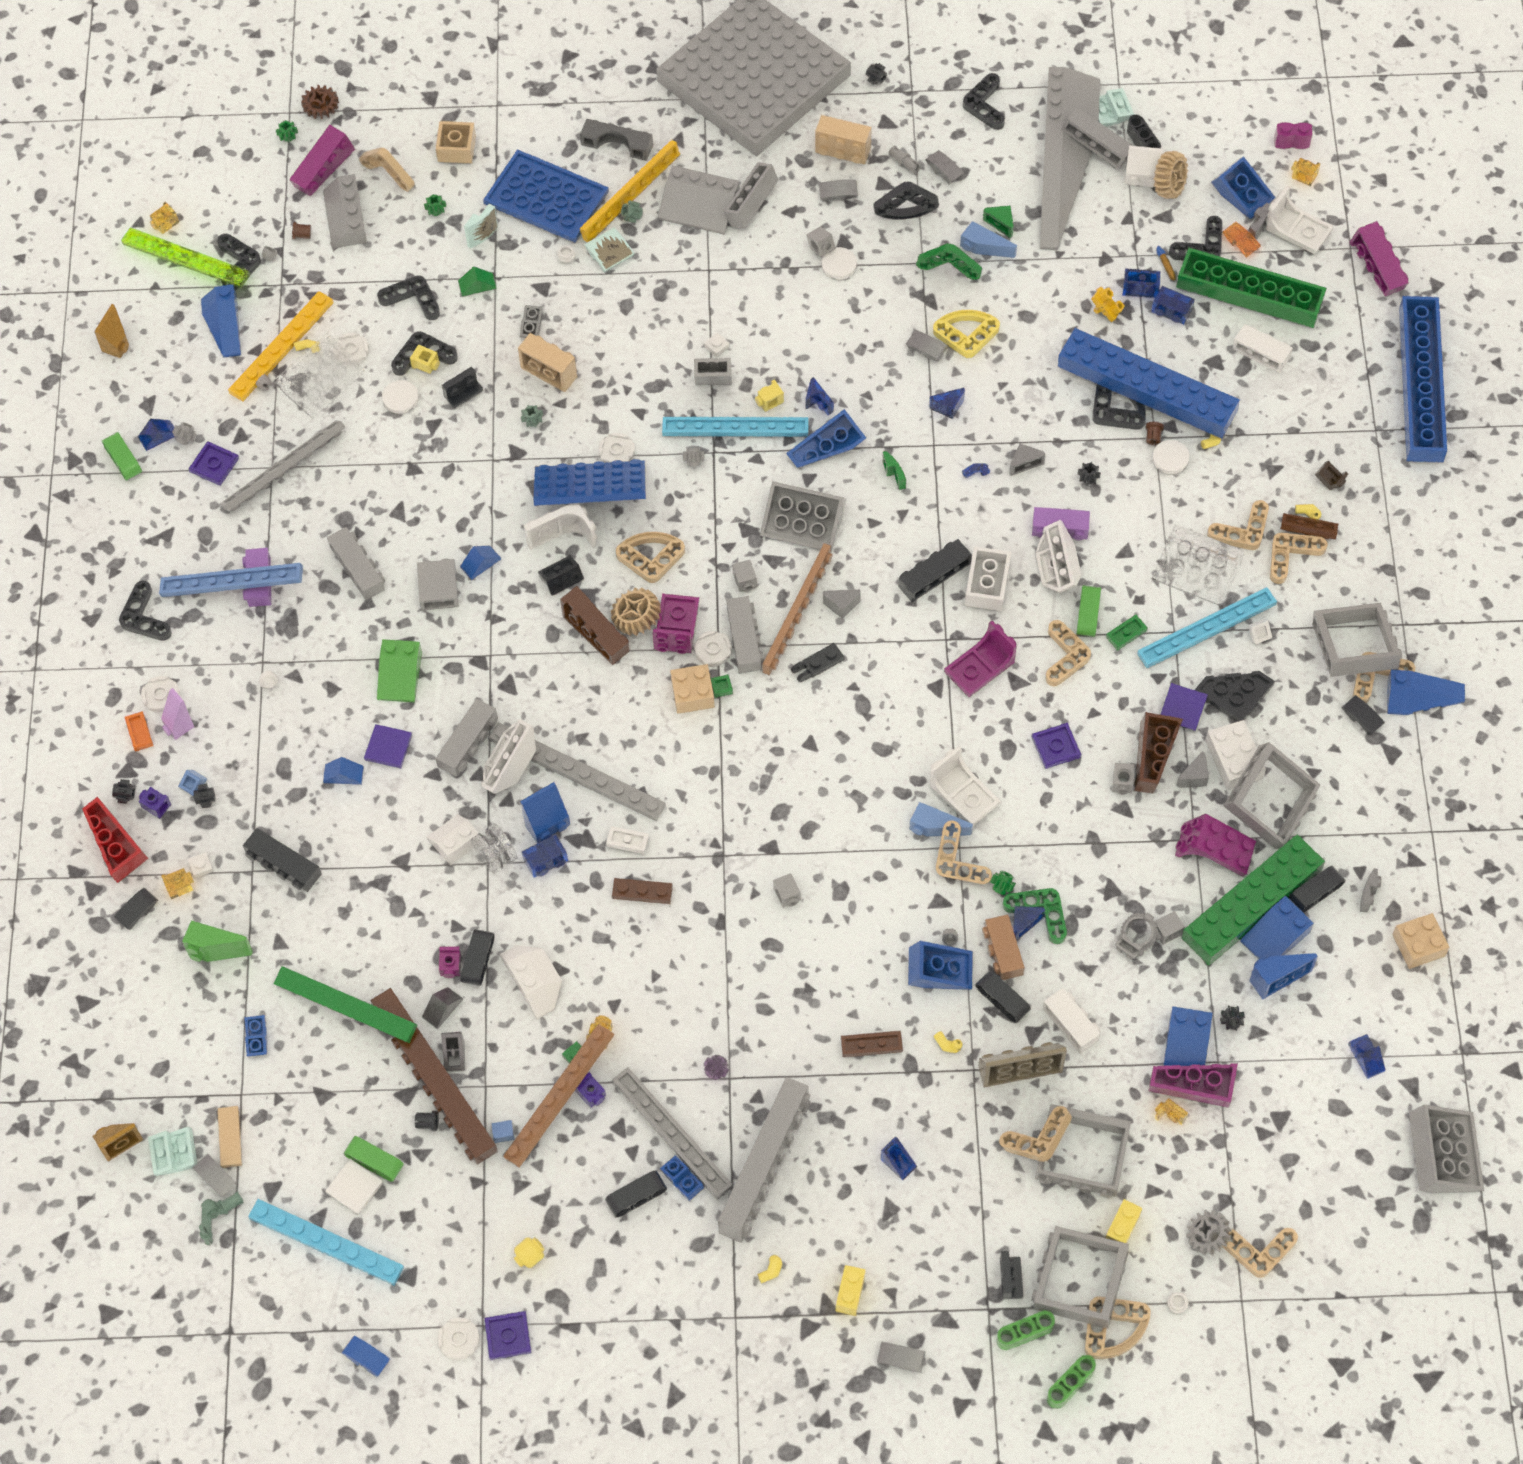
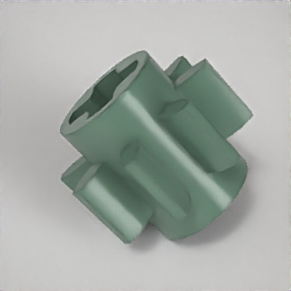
M628 200V204L625 203L622 206L621 214L624 216V221L636 223V220L641 219L643 209L639 207L640 203Z
M527 405L525 410H521V422H526L527 427L536 428L539 423L543 422V411L538 410L537 405Z

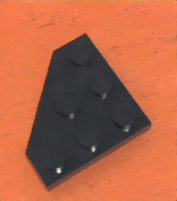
M1252 671V673L1248 674L1231 673L1219 677L1211 675L1206 676L1196 687L1195 691L1208 694L1206 699L1208 703L1239 722L1245 721L1274 686L1275 681L1261 671Z

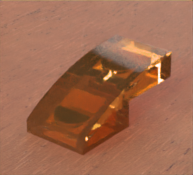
M1234 222L1222 232L1231 245L1236 244L1246 258L1261 247L1253 235L1238 222Z

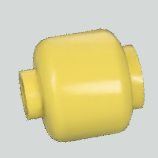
M526 1237L514 1248L516 1255L514 1260L520 1267L525 1265L527 1268H532L544 1258L543 1251L545 1248L537 1238Z

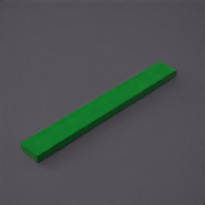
M281 966L273 983L276 986L407 1043H410L417 1028V1024L283 966Z

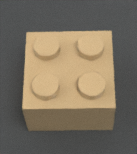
M439 121L436 142L438 162H473L476 139L473 122Z
M708 664L670 670L677 714L715 708Z
M1433 913L1396 925L1392 934L1409 969L1445 957L1450 948Z

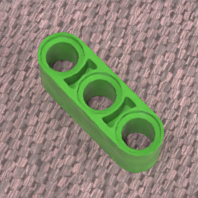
M119 432L101 440L126 481L142 473L139 463Z
M1082 585L1076 635L1095 637L1101 587Z
M357 1136L353 1137L343 1153L348 1159H352L360 1166L390 1182L395 1180L404 1166V1163L395 1156Z
M1041 1311L1000 1328L996 1340L998 1347L1002 1350H1010L1051 1333L1055 1324L1054 1315L1049 1311ZM1047 1319L1050 1325L1042 1326L1039 1321ZM1028 1327L1031 1333L1023 1334L1020 1328ZM1007 1334L1011 1336L1012 1340L1004 1342L1001 1336Z
M1090 1355L1079 1357L1050 1387L1047 1395V1403L1050 1407L1054 1409L1063 1407L1092 1377L1096 1368V1362ZM1087 1363L1091 1366V1370L1084 1371L1080 1365ZM1073 1378L1077 1384L1070 1386L1066 1383V1379ZM1059 1393L1063 1399L1055 1401L1051 1395Z

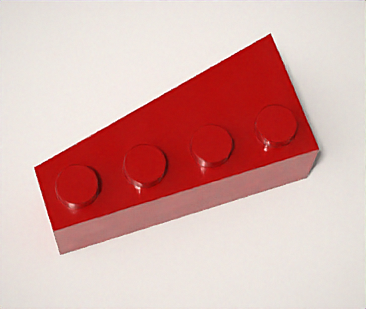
M98 797L82 808L90 829L94 834L95 841L100 848L104 862L109 869L110 876L117 883L149 859Z

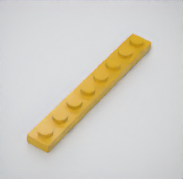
M671 140L583 224L580 231L585 242L588 243L593 240L621 213L622 206L625 203L628 204V200L633 201L680 156L677 142Z
M318 291L228 389L229 393L244 402L257 387V380L264 374L268 375L294 347V343L298 342L334 303L333 299Z

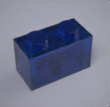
M1125 268L1122 295L1158 298L1161 271Z
M1161 286L1153 301L1151 312L1184 325L1193 310L1195 299Z
M556 834L521 851L523 860L533 878L543 876L549 870L555 867L559 868L568 861L567 852Z

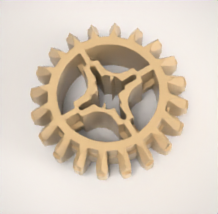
M1168 151L1158 159V164L1155 166V177L1153 178L1155 180V192H1157L1158 196L1165 199H1174L1184 191L1189 171L1187 170V158H1185L1184 154L1178 151Z
M642 587L639 590L637 588H634L633 591L627 590L626 594L621 593V598H616L617 603L612 604L611 618L615 627L623 634L626 633L629 636L632 634L637 636L639 632L644 634L646 629L651 630V625H656L655 620L660 619V602L655 594Z

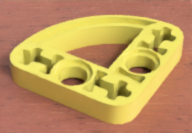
M959 310L939 318L933 325V334L963 357L972 358L999 332L1000 322L994 316L982 311ZM959 321H976L981 323L968 337L950 325ZM977 335H983L985 339L980 341L977 340L975 337ZM952 336H957L960 340L958 342H953L950 340V338Z

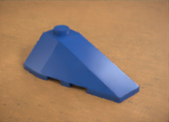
M234 285L216 286L201 298L202 316L223 358L241 356L238 305Z
M844 409L786 454L794 465L799 468L852 450L864 441L866 436Z
M1391 669L1387 679V714L1410 715L1416 711H1428L1434 707H1446L1465 702V684L1413 671Z

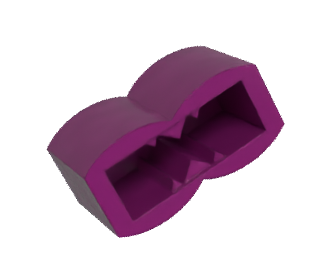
M1282 122L1277 124L1274 135L1275 147L1278 149H1289L1292 147L1295 149L1309 148L1313 135L1312 124L1304 122L1296 124Z

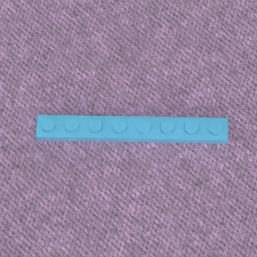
M663 417L662 435L808 437V417Z
M1266 587L1138 650L1137 654L1146 668H1149L1275 606L1277 600Z
M257 1199L248 1216L254 1222L395 1286L404 1269V1266L260 1199Z

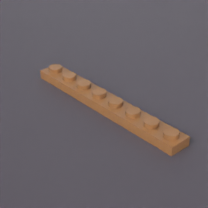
M823 544L762 664L764 674L770 675L772 670H776L779 664L778 658L786 650L787 640L793 637L794 626L800 623L801 613L803 609H807L810 602L809 597L811 593H815L818 585L817 581L822 579L825 573V565L831 562L833 554L831 553L830 545Z
M599 1024L595 1027L503 1155L507 1161L520 1168L615 1034Z

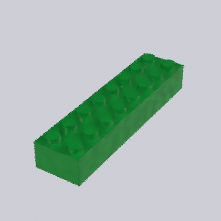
M1188 248L1176 288L1311 328L1315 326L1327 289L1326 287L1192 248Z
M1297 834L1183 930L1181 939L1210 966L1241 940L1283 897L1286 896L1289 899V896L1296 889L1318 875L1323 869L1325 860Z

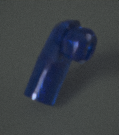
M973 463L963 469L962 474L965 478L976 472L986 476L990 473L989 465L986 463Z

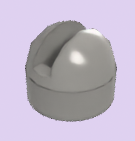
M264 246L262 251L263 258L267 261L273 260L276 257L277 251L272 247Z
M265 374L256 382V386L261 390H268V385H272V381Z
M953 928L945 929L942 934L943 943L949 946L955 945L958 941L957 931Z

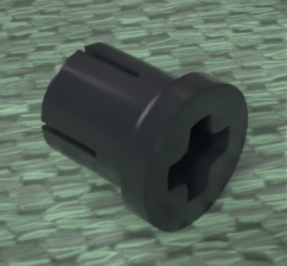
M432 1111L431 1113L417 1112L415 1114V1121L418 1122H415V1128L437 1131L439 1126L438 1111Z

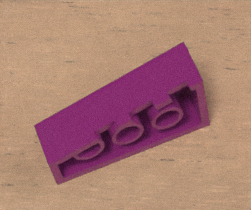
M329 124L290 177V182L295 188L311 197L350 156L355 147L345 133Z
M1378 221L1358 228L1349 243L1352 247L1356 246L1358 249L1356 253L1360 259L1364 258L1366 261L1368 272L1374 273V281L1386 297L1404 290L1409 283V279L1400 266L1399 258L1393 252L1392 244L1387 241L1383 227L1379 225Z
M1238 1063L1226 1065L1153 1066L1148 1091L1229 1108Z

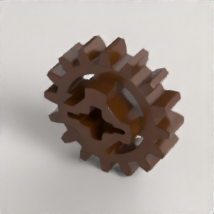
M317 85V88L314 89L311 86V91L305 90L306 95H302L301 105L304 113L307 112L308 117L313 115L314 119L317 116L323 119V116L326 115L329 118V113L335 114L334 109H338L339 99L337 92H333L332 87L327 89L326 85L323 88Z

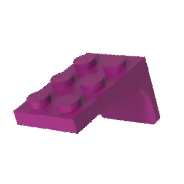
M662 593L660 619H658L657 628L653 629L652 632L654 650L660 652L672 651L679 654L692 653L700 602L699 597Z
M990 621L982 639L945 667L944 672L968 697H971L1015 663L1016 641L1004 633L1001 625Z
M1206 813L1182 825L1180 839L1175 847V856L1179 858L1185 855L1203 856L1242 877L1247 875L1256 840Z

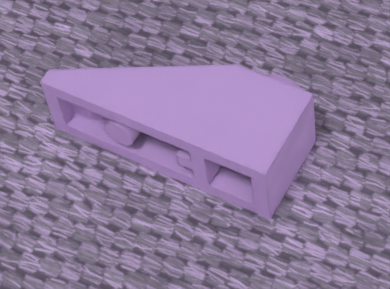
M172 688L169 690L161 720L164 724L162 729L167 736L172 735L177 740L194 728V725L183 699Z

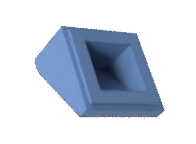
M186 770L178 787L194 796L193 791L198 790V785L205 784L207 778L195 770Z
M512 1120L491 1123L494 1143L515 1140Z

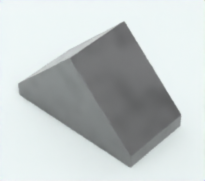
M1020 443L1010 463V476L1043 465L1046 455L1044 451Z
M860 589L823 591V604L843 619L860 603Z
M1202 751L1178 777L1177 787L1207 786L1209 776L1206 753Z
M446 987L432 994L422 1018L438 1029L462 1002L463 998Z
M462 1032L441 1033L444 1068L446 1071L465 1070V1042Z

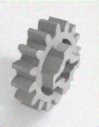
M1204 1210V1215L1197 1213L1198 1218L1196 1220L1191 1218L1193 1225L1187 1226L1191 1231L1186 1234L1190 1239L1188 1243L1196 1252L1200 1251L1203 1255H1206L1207 1251L1211 1255H1214V1250L1221 1252L1220 1247L1222 1245L1227 1247L1225 1240L1231 1239V1236L1227 1234L1232 1231L1228 1226L1230 1222L1222 1213H1217L1215 1210H1212L1211 1213ZM1198 1240H1201L1202 1242L1204 1241L1205 1244L1199 1243Z

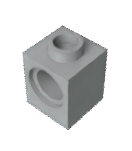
M821 226L806 234L810 249L822 257L836 249L832 234Z
M750 559L732 564L733 576L739 592L750 591L757 587V577Z
M1115 763L1112 792H1117L1121 795L1132 794L1134 764ZM1120 778H1125L1127 781H1126V782H1122V781H1120L1119 779H1120Z
M791 873L773 880V889L783 908L786 906L792 907L801 901V892Z
M1175 911L1155 921L1158 929V938L1156 940H1160L1162 945L1181 936L1185 929Z

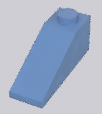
M973 221L961 235L960 246L966 251L980 255L1016 257V244Z
M919 802L910 820L909 829L917 835L927 837L942 836L944 824L954 820L961 826L960 836L972 834L973 824ZM951 824L950 827L947 826V830L950 832L949 836H953V833L958 831V828H955V824Z

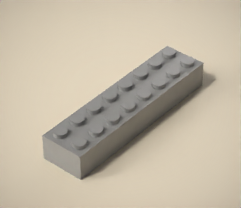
M789 1077L785 1078L718 1219L719 1234L742 1243L744 1237L748 1238L752 1229L750 1226L753 1219H757L760 1213L759 1205L761 1201L765 1202L768 1196V1186L770 1183L773 1184L776 1179L777 1166L783 1164L786 1156L784 1154L786 1147H791L794 1140L793 1132L795 1129L798 1130L800 1128L803 1111L807 1112L811 1101L809 1099L811 1094H809L808 1085Z

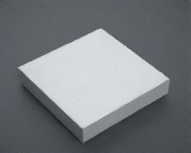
M350 1159L325 1192L359 1216L382 1186L383 1181Z

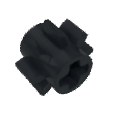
M880 63L871 64L866 70V76L869 77L867 81L873 85L883 83L887 77V72L884 71L886 67Z
M1092 462L1082 463V469H1078L1077 474L1080 475L1079 481H1083L1087 486L1092 483L1096 484L1097 479L1101 475L1098 472L1099 466H1095Z
M121 779L120 782L113 785L112 796L118 800L117 803L127 804V801L134 799L135 786L130 783V780Z
M207 783L198 785V790L193 791L195 804H200L202 809L211 807V802L216 801L214 788H209Z
M1228 1005L1225 1011L1221 1010L1222 1017L1220 1018V1023L1226 1024V1030L1235 1029L1237 1031L1240 1025L1244 1026L1243 1019L1245 1018V1013L1239 1012V1006L1233 1007Z

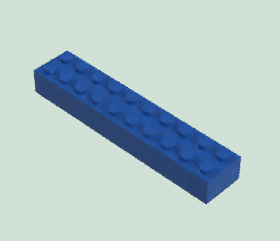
M1402 296L1399 318L1406 461L1443 463L1447 454L1439 297Z
M1074 328L1058 357L1059 368L1221 439L1238 412L1240 399L1077 328Z

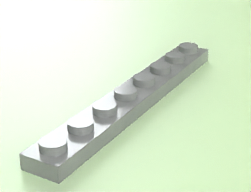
M335 420L220 503L223 510L235 511L244 500L252 499L255 496V492L267 488L270 485L269 482L273 479L277 480L284 475L283 472L287 469L295 468L299 464L298 461L310 457L315 449L324 447L330 438L338 437L342 430L346 428L343 422Z
M628 1067L612 1079L617 1088L717 1200L733 1187L732 1183Z

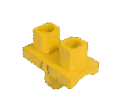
M1100 286L1091 297V300L1096 305L1093 311L1096 314L1102 312L1110 322H1113L1123 310L1124 304L1119 300L1114 302L1112 299L1113 291L1110 288L1103 289Z

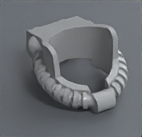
M1148 912L1145 915L1144 913L1130 915L1122 923L1121 934L1117 937L1118 941L1115 943V949L1121 953L1122 951L1125 952L1126 957L1130 960L1142 956L1144 950L1150 949L1158 938L1157 925L1153 921L1155 917ZM1137 920H1146L1152 931L1150 938L1142 944L1131 942L1127 936L1129 928Z

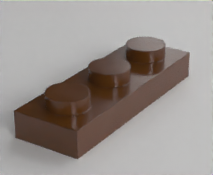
M1283 513L1280 529L1336 540L1339 523Z
M614 878L612 899L671 904L673 883Z
M901 1031L841 1036L843 1057L903 1052Z

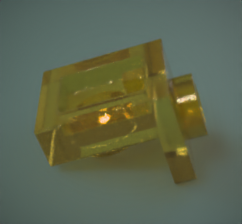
M1170 1098L1165 1103L1161 1101L1155 1109V1112H1157L1155 1119L1157 1121L1166 1113L1172 1122H1178L1182 1125L1188 1116V1112Z

